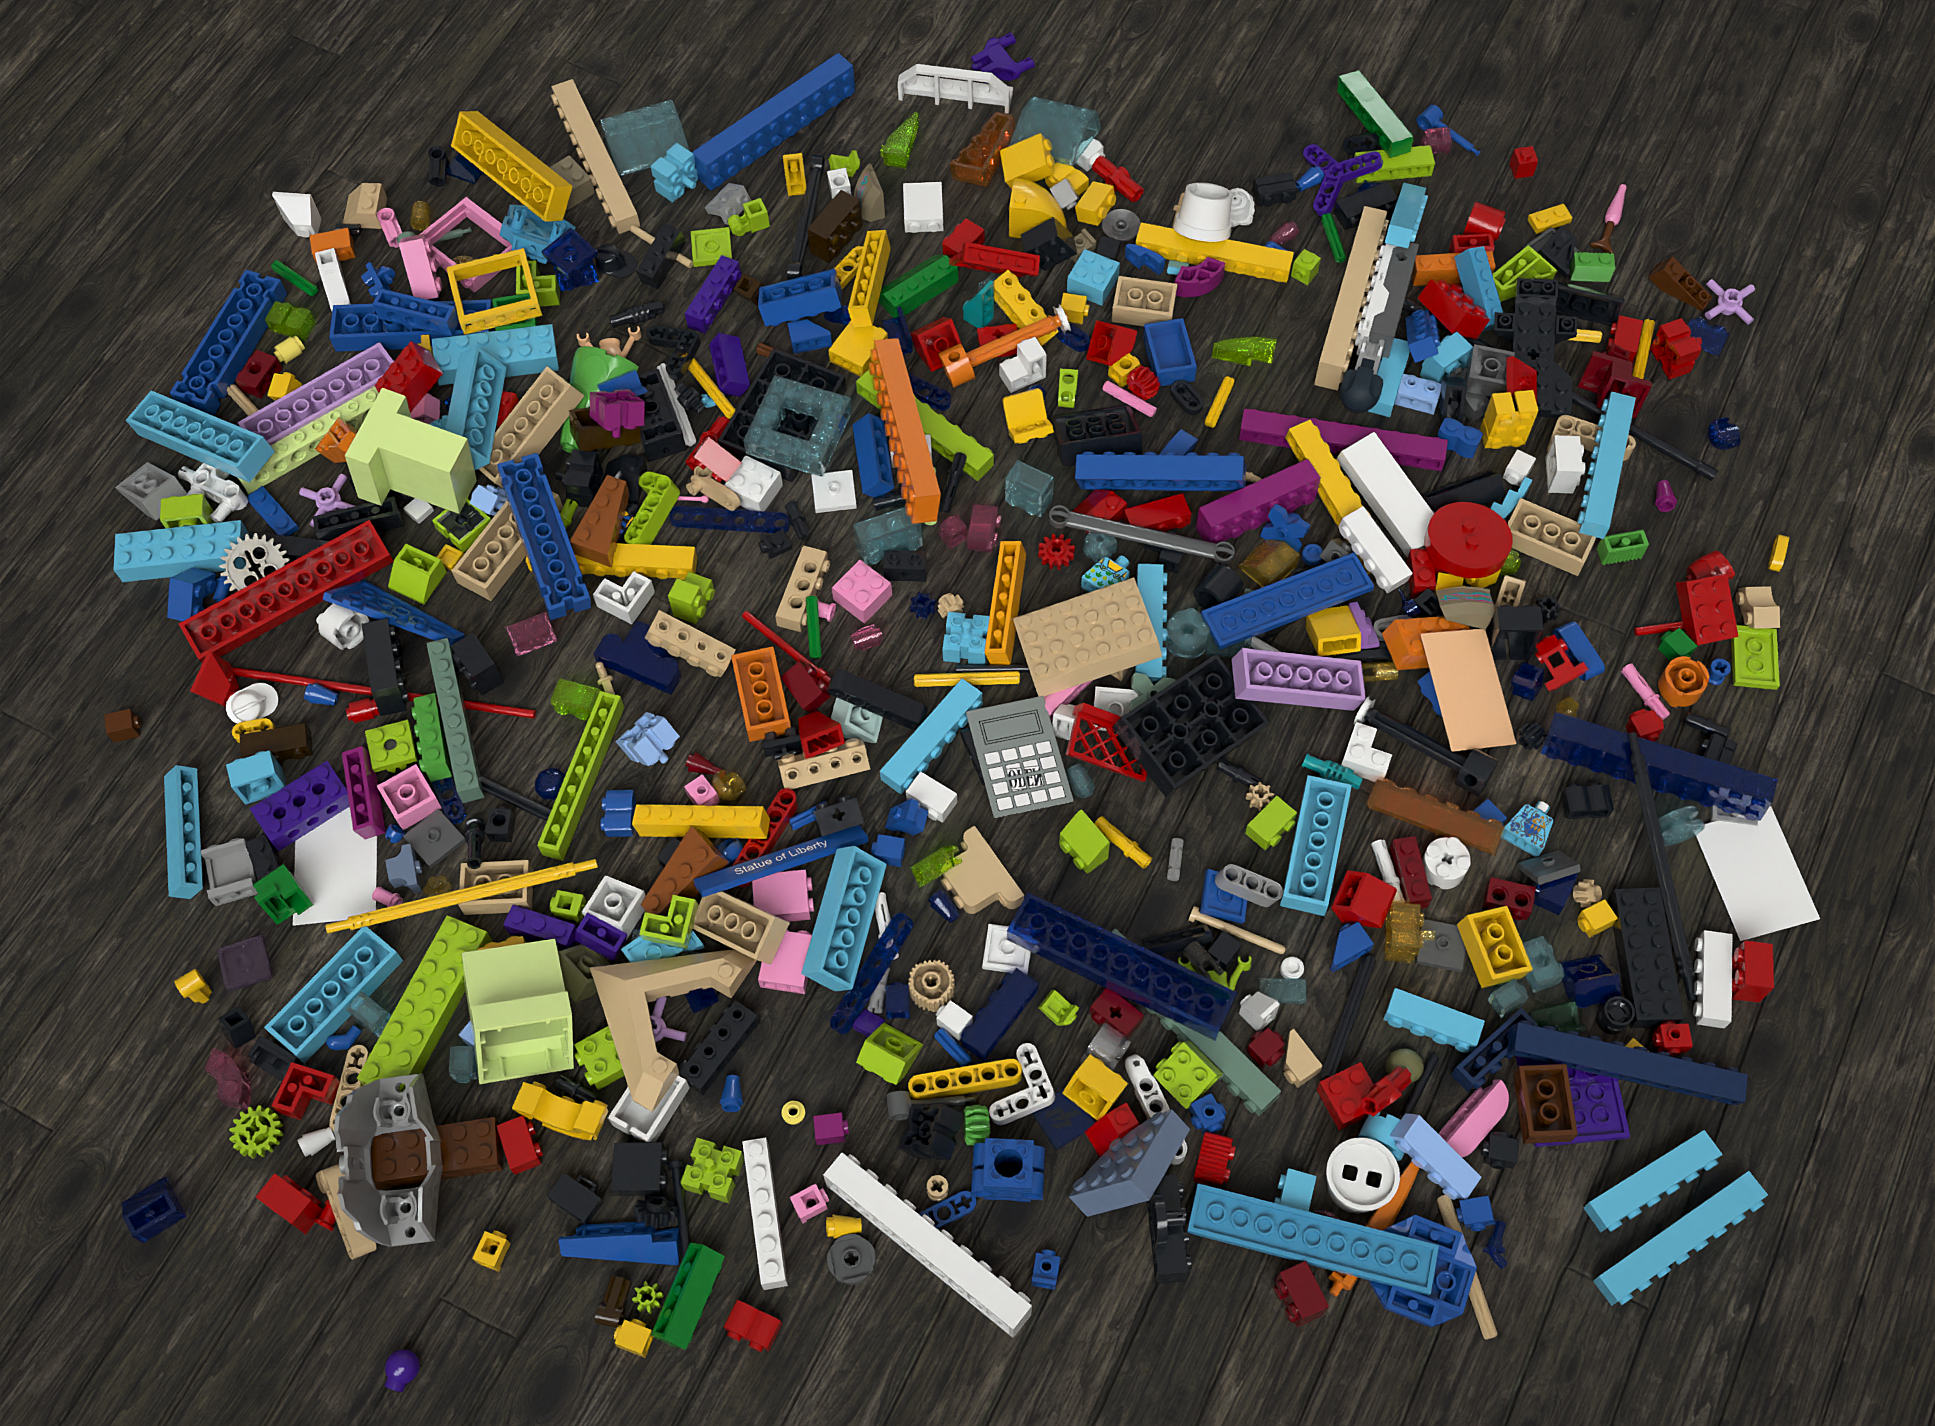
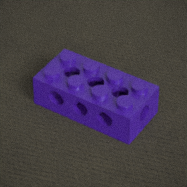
M325 761L251 807L250 810L271 843L280 851L350 806L347 789L328 761Z

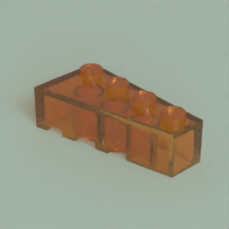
M1000 112L994 113L982 127V131L971 139L969 146L963 148L959 152L960 156L949 163L954 180L988 187L1001 162L1000 150L1009 146L1016 133L1014 115Z

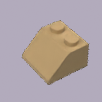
M362 183L349 194L343 224H360L361 228H382L377 214L381 209L386 208L387 196L381 183Z

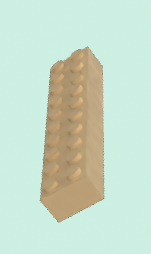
M1364 206L1319 361L1314 385L1338 391L1343 375L1349 367L1359 324L1362 320L1363 308L1367 303L1368 292L1371 288V277L1375 274L1377 260L1379 259L1381 246L1384 242L1389 220H1386L1387 211Z

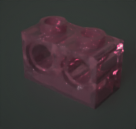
M546 612L506 627L517 656L557 641Z

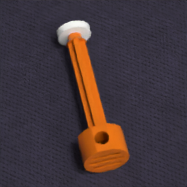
M1059 304L1058 308L1053 307L1055 316L1048 315V317L967 353L961 344L938 353L952 387L955 388L975 379L972 367L1017 348V344L1025 339L1033 337L1038 339L1053 331L1056 332L1058 327H1061L1064 334L1066 330L1071 332L1068 317L1061 305Z

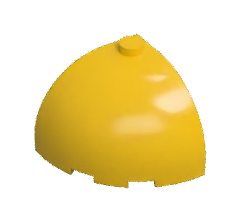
M1014 178L1009 206V237L1021 238V234L1052 217L1067 229L1064 213L1050 192L1032 181Z

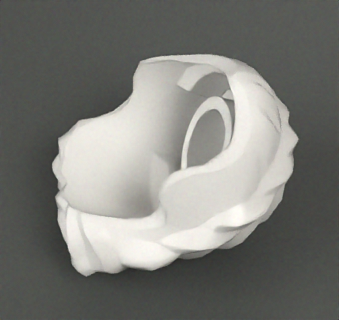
M1240 188L1230 190L1232 192L1231 227L1251 224L1255 212L1253 197L1247 191Z

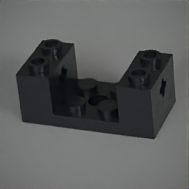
M659 369L638 375L641 385L647 390L646 393L637 396L644 401V426H640V436L647 461L651 462L687 450L683 432ZM657 407L654 411H647V409Z

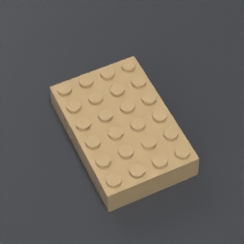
M1134 577L1013 618L1039 697H1045L1162 657L1157 636Z

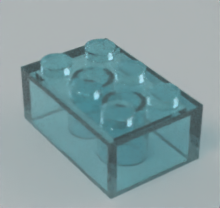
M905 507L853 524L856 547L862 561L867 565L876 564L883 560L884 550L914 551L923 546L921 523L912 524L910 516L906 515Z

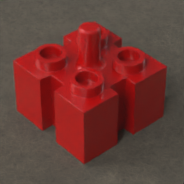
M1682 318L1660 325L1656 334L1658 338L1653 340L1650 351L1656 360L1661 361L1663 364L1661 368L1669 380L1690 373L1695 364V359L1698 358L1702 350V339L1700 337H1690V327L1685 324Z

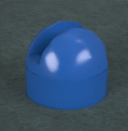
M390 824L385 833L386 839H391V843H398L405 835V831L394 824Z

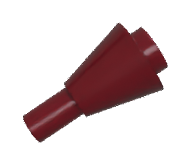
M697 752L694 755H689L685 765L689 767L688 772L712 774L722 779L726 774V770L714 766V764Z

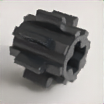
M1546 595L1545 598H1537L1535 602L1536 605L1534 607H1541L1542 621L1545 623L1548 620H1556L1561 609L1555 597L1552 598Z
M1526 722L1519 728L1520 731L1517 732L1518 736L1516 738L1524 749L1532 750L1534 748L1537 750L1543 744L1546 732L1539 723L1531 722L1529 724Z

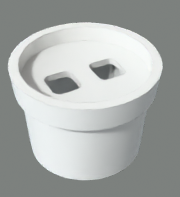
M1192 183L1187 185L1180 212L1177 213L1174 221V230L1185 237L1200 241L1218 242L1227 240L1231 236L1232 224L1230 222L1232 192L1222 186L1210 183Z
M1368 1138L1349 1139L1337 1146L1329 1157L1326 1170L1328 1191L1334 1203L1346 1212L1362 1214L1376 1210L1387 1204L1394 1197L1398 1189L1400 1172L1397 1161L1384 1145ZM1344 1165L1355 1166L1358 1169L1355 1181L1342 1177ZM1369 1171L1375 1172L1378 1179L1381 1180L1378 1188L1366 1184Z

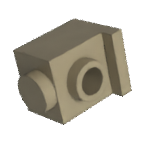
M1085 229L1081 230V233L1074 237L1077 254L1069 259L1076 263L1084 249L1096 253V240Z

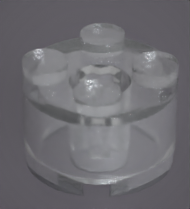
M1105 1022L1092 1040L1086 1053L1081 1057L1080 1062L1083 1063L1091 1054L1095 1058L1100 1059L1106 1067L1113 1071L1119 1062L1115 1058L1121 1059L1131 1042L1127 1036Z

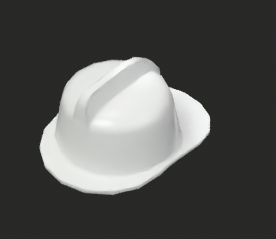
M266 683L250 685L230 696L226 704L227 715L237 724L262 719L276 709L278 705L277 692Z

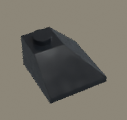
M624 454L608 462L602 483L607 475L626 481L630 494L628 503L633 502L638 505L642 492L639 479L643 473L648 471L644 457Z

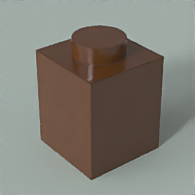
M131 709L104 715L106 734L114 743L140 737L141 719Z

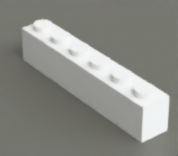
M766 1138L743 1141L761 1285L764 1290L788 1286L769 1144Z

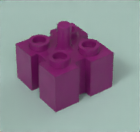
M630 389L614 390V392H590V417L597 421L605 430L612 431L613 437L619 438L621 436V426H624L626 429L644 426V401L640 397H635V393Z

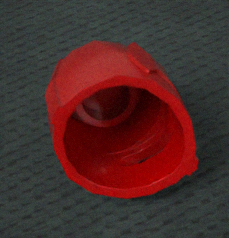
M1717 550L1700 557L1689 565L1686 570L1687 580L1715 574H1727L1729 581L1735 576L1729 561Z

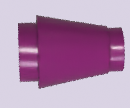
M1659 481L1657 483L1655 505L1660 511H1671L1677 503L1676 497L1669 481Z

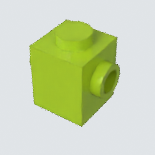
M1304 249L1293 263L1291 277L1308 286L1318 273L1321 258L1315 253Z

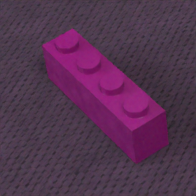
M360 746L342 752L353 831L365 840L386 833L380 793L377 788V773L372 769L369 751Z

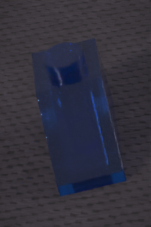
M1578 873L1541 885L1537 884L1535 889L1536 899L1533 904L1559 915L1567 902Z

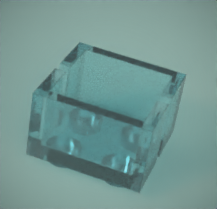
M1017 460L1005 478V501L1012 506H1018L1026 510L1031 515L1042 517L1053 499L1054 477Z

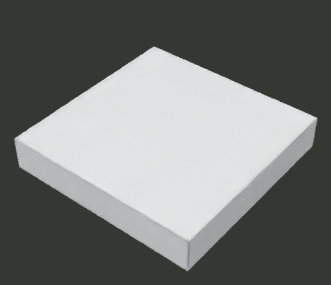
M989 924L982 969L1027 975L1033 930Z

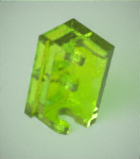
M957 845L942 847L910 867L919 887L929 884L934 879L962 863V859L957 860L953 855L959 851Z

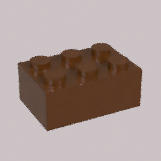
M1567 1064L1519 1066L1513 1073L1523 1144L1571 1142L1578 1133Z

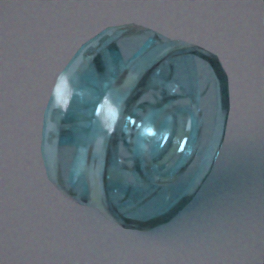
M1696 807L1680 808L1659 818L1665 846L1686 841L1699 834L1705 828L1703 820L1695 819L1699 815Z

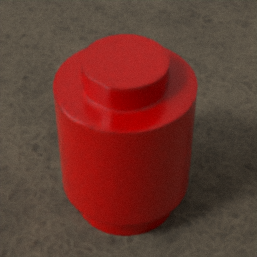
M370 698L349 703V708H346L348 720H353L354 724L375 719V716L380 715L375 700H370Z

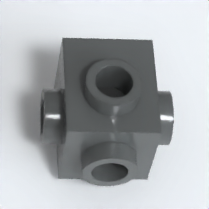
M1336 538L1328 543L1320 557L1328 563L1354 553L1349 542Z

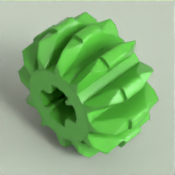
M980 1105L967 1106L963 1117L965 1142L967 1145L985 1143V1138H989L990 1134L988 1109L986 1106Z

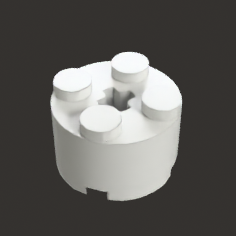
M332 604L324 613L317 617L316 622L319 624L320 634L339 649L344 650L343 648L346 647L348 649L354 648L364 639L361 624L369 622V619L366 615Z
M1456 837L1434 840L1427 847L1422 858L1428 883L1434 884L1441 889H1451L1460 884L1471 863L1467 848Z

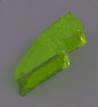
M1240 337L1216 342L1213 346L1212 358L1251 366L1252 360L1272 364L1277 339Z

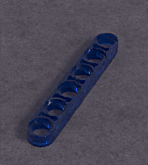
M675 506L668 514L670 523L673 526L683 528L775 533L783 529L785 533L790 527L788 516L781 512L730 511L729 509ZM676 513L684 515L680 520H674L673 516ZM701 514L704 516V519L697 522L693 520V517ZM716 516H723L725 518L720 523L713 521ZM737 517H743L745 519V521L742 524L734 523V520ZM758 518L765 520L763 525L754 524ZM780 519L786 521L782 527L776 526L775 522Z
M897 913L891 919L856 976L853 989L847 991L832 1015L830 1027L839 1034H846L853 1027V1023L859 1017L912 930L913 921L906 914ZM905 920L904 926L898 929L899 923ZM893 939V944L886 948L888 941ZM881 959L880 965L874 968L875 962ZM869 978L868 985L862 988L863 982ZM857 998L855 1006L850 1008L852 1000ZM845 1018L844 1024L838 1027L839 1021Z

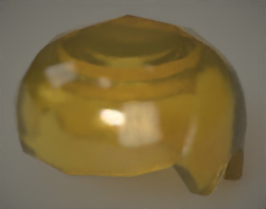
M725 770L717 772L712 777V787L721 799L733 801L746 791L745 783L736 773L724 774Z

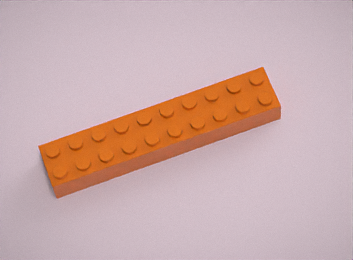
M899 339L874 340V348L870 350L872 363H869V373L874 377L873 388L878 392L877 404L882 407L881 419L882 421L885 420V434L890 438L889 450L894 453L893 465L898 469V483L902 484V499H906V515L910 516L912 524L937 521L941 493Z

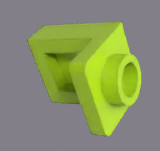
M852 150L849 157L831 154L828 159L831 170L846 168L848 177H853L856 170L860 167V159L855 150Z
M1051 990L1038 1007L1057 1026L1071 1024L1077 1017L1076 1012L1079 1009L1077 1005H1071L1056 990Z

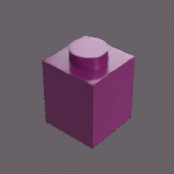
M842 1113L813 1116L817 1145L845 1142V1134H849L848 1120H843Z

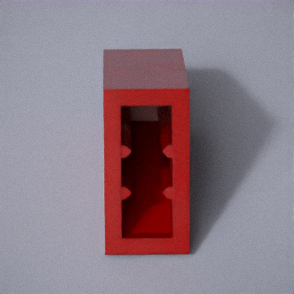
M816 711L798 718L800 741L805 759L845 744L841 724L826 715Z

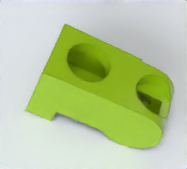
M1060 369L1058 407L1074 408L1078 370Z

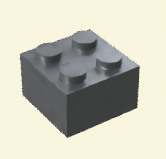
M1474 344L1468 362L1465 380L1467 385L1466 392L1490 397L1494 393H1506V360L1508 357L1514 356L1515 352Z

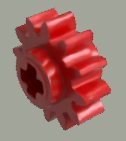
M1054 533L1050 540L1044 537V543H1039L1038 558H1042V565L1049 563V569L1056 565L1058 570H1061V564L1068 567L1069 560H1074L1075 546L1071 545V539L1064 541L1063 534L1056 538Z

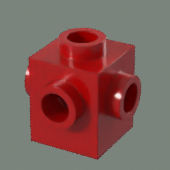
M1674 1021L1663 1022L1654 1031L1652 1036L1653 1044L1657 1047L1658 1052L1671 1054L1670 1057L1687 1053L1693 1046L1689 1024H1676Z

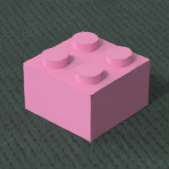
M859 560L832 587L833 600L865 624L892 596V586L888 580Z
M416 764L377 786L402 830L428 817L435 810L442 809Z

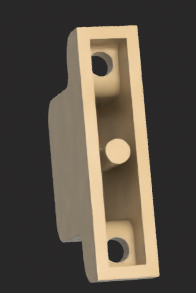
M973 826L965 831L963 835L964 841L960 843L964 852L945 863L943 866V879L941 880L944 888L947 891L951 890L954 894L953 900L958 908H963L967 913L974 914L996 900H999L1004 907L1009 909H1015L1024 904V894L977 828Z

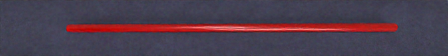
M232 667L235 676L302 686H308L309 683H317L330 690L372 695L371 687ZM408 692L409 701H414V698L425 695ZM464 700L465 708L470 710L533 719L536 716V710Z

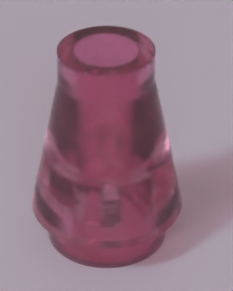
M1286 221L1269 237V240L1274 241L1278 245L1295 239L1296 235L1299 234V229L1293 221Z

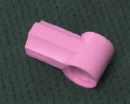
M383 208L378 212L377 218L389 246L397 248L399 247L397 237L402 233L394 211L390 208Z

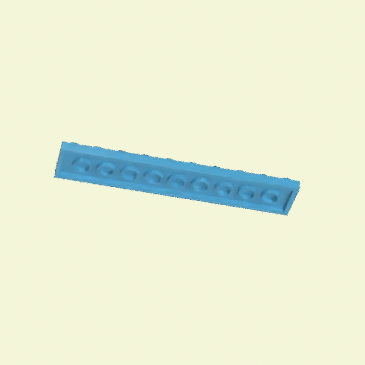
M1202 1184L1197 1185L1187 1230L1188 1233L1301 1263L1306 1261L1309 1265L1390 1286L1405 1288L1428 1296L1432 1290L1439 1245Z

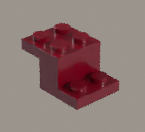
M1593 351L1578 382V387L1597 393L1596 407L1599 408L1602 407L1604 399L1609 398L1611 392L1635 397L1632 418H1636L1652 387V382L1632 376L1633 362Z

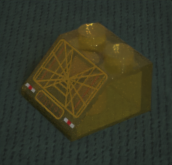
M1266 539L1238 565V568L1260 586L1265 587L1284 580L1297 567L1300 554L1284 541Z

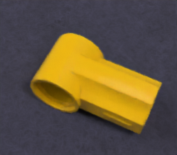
M196 968L174 981L184 998L189 997L192 1001L202 1004L210 1000L209 997L212 991Z

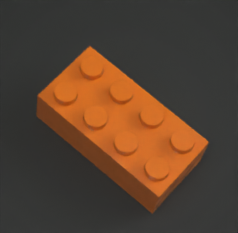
M1444 616L1397 619L1384 630L1382 635L1397 670L1429 668L1421 634L1470 630L1468 625L1448 621Z
M773 646L731 655L749 741L765 739V733L772 731L776 732L777 736L784 735V730L791 728Z

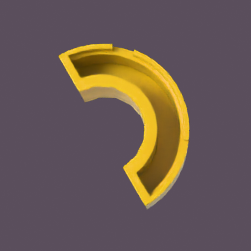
M523 1082L512 1107L513 1110L530 1120L535 1118L543 1122L542 1126L571 1137L590 1141L593 1136L594 1140L597 1139L608 1114V1105L603 1102L594 1100V1103L584 1101L582 1104H578L567 1096L560 1098L548 1092L546 1086L538 1082H533V1084Z

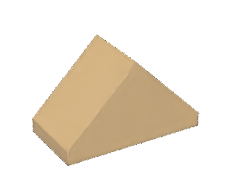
M1508 575L1504 576L1495 601L1494 613L1497 607L1503 605L1518 607L1526 583L1525 580Z

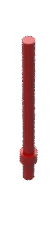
M745 611L742 617L794 660L805 664L810 663L817 671L815 674L817 678L823 680L829 686L831 678L824 669L815 666L750 612Z

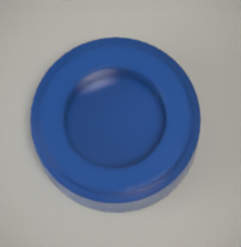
M1316 544L1305 546L1302 552V560L1311 566L1318 565L1322 561L1320 557L1323 552L1322 548Z

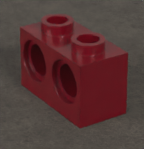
M1490 877L1485 888L1482 910L1487 911L1507 906L1512 919L1518 921L1527 920L1532 913L1536 888ZM1492 895H1498L1502 901L1495 900ZM1515 900L1521 901L1524 906L1517 905Z

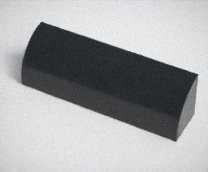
M1489 470L1422 494L1421 496L1433 513H1435L1443 506L1456 502H1471L1483 505L1505 497L1501 473Z

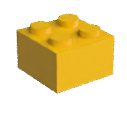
M1090 1054L1075 1072L1062 1094L1098 1121L1110 1110L1128 1083L1124 1081L1121 1075L1110 1070L1100 1059Z

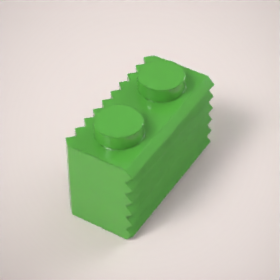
M1575 252L1569 266L1570 281L1610 282L1615 270L1614 254Z
M1637 530L1605 536L1604 539H1601L1597 551L1601 563L1609 565L1614 562L1630 561V559H1642L1649 543L1644 530Z

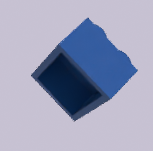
M1183 318L1144 324L1143 342L1151 371L1154 372L1155 376L1159 377L1160 386L1172 385L1177 380L1195 381L1197 366Z

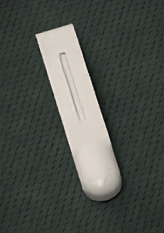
M1136 1054L1126 1058V1071L1135 1088V1095L1147 1120L1156 1114L1149 1108L1153 1104L1159 1105L1162 1109L1160 1112L1162 1113L1170 1110L1156 1079L1150 1074L1145 1061ZM1147 1083L1152 1089L1146 1092L1141 1090L1140 1085ZM1185 1140L1180 1146L1182 1154L1175 1156L1171 1164L1177 1165L1184 1161L1187 1153Z

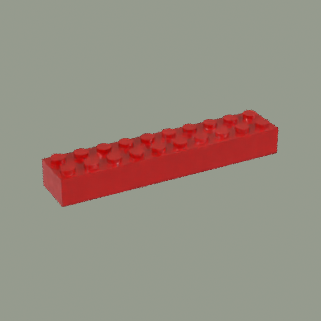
M368 520L179 623V626L197 658L203 663L207 652L222 657L324 601V592L358 582L393 563L394 560L376 529Z

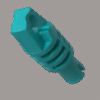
M1308 753L1302 764V767L1320 773L1319 776L1323 779L1350 784L1352 788L1357 790L1363 781L1362 778L1353 774V770L1331 760H1320Z

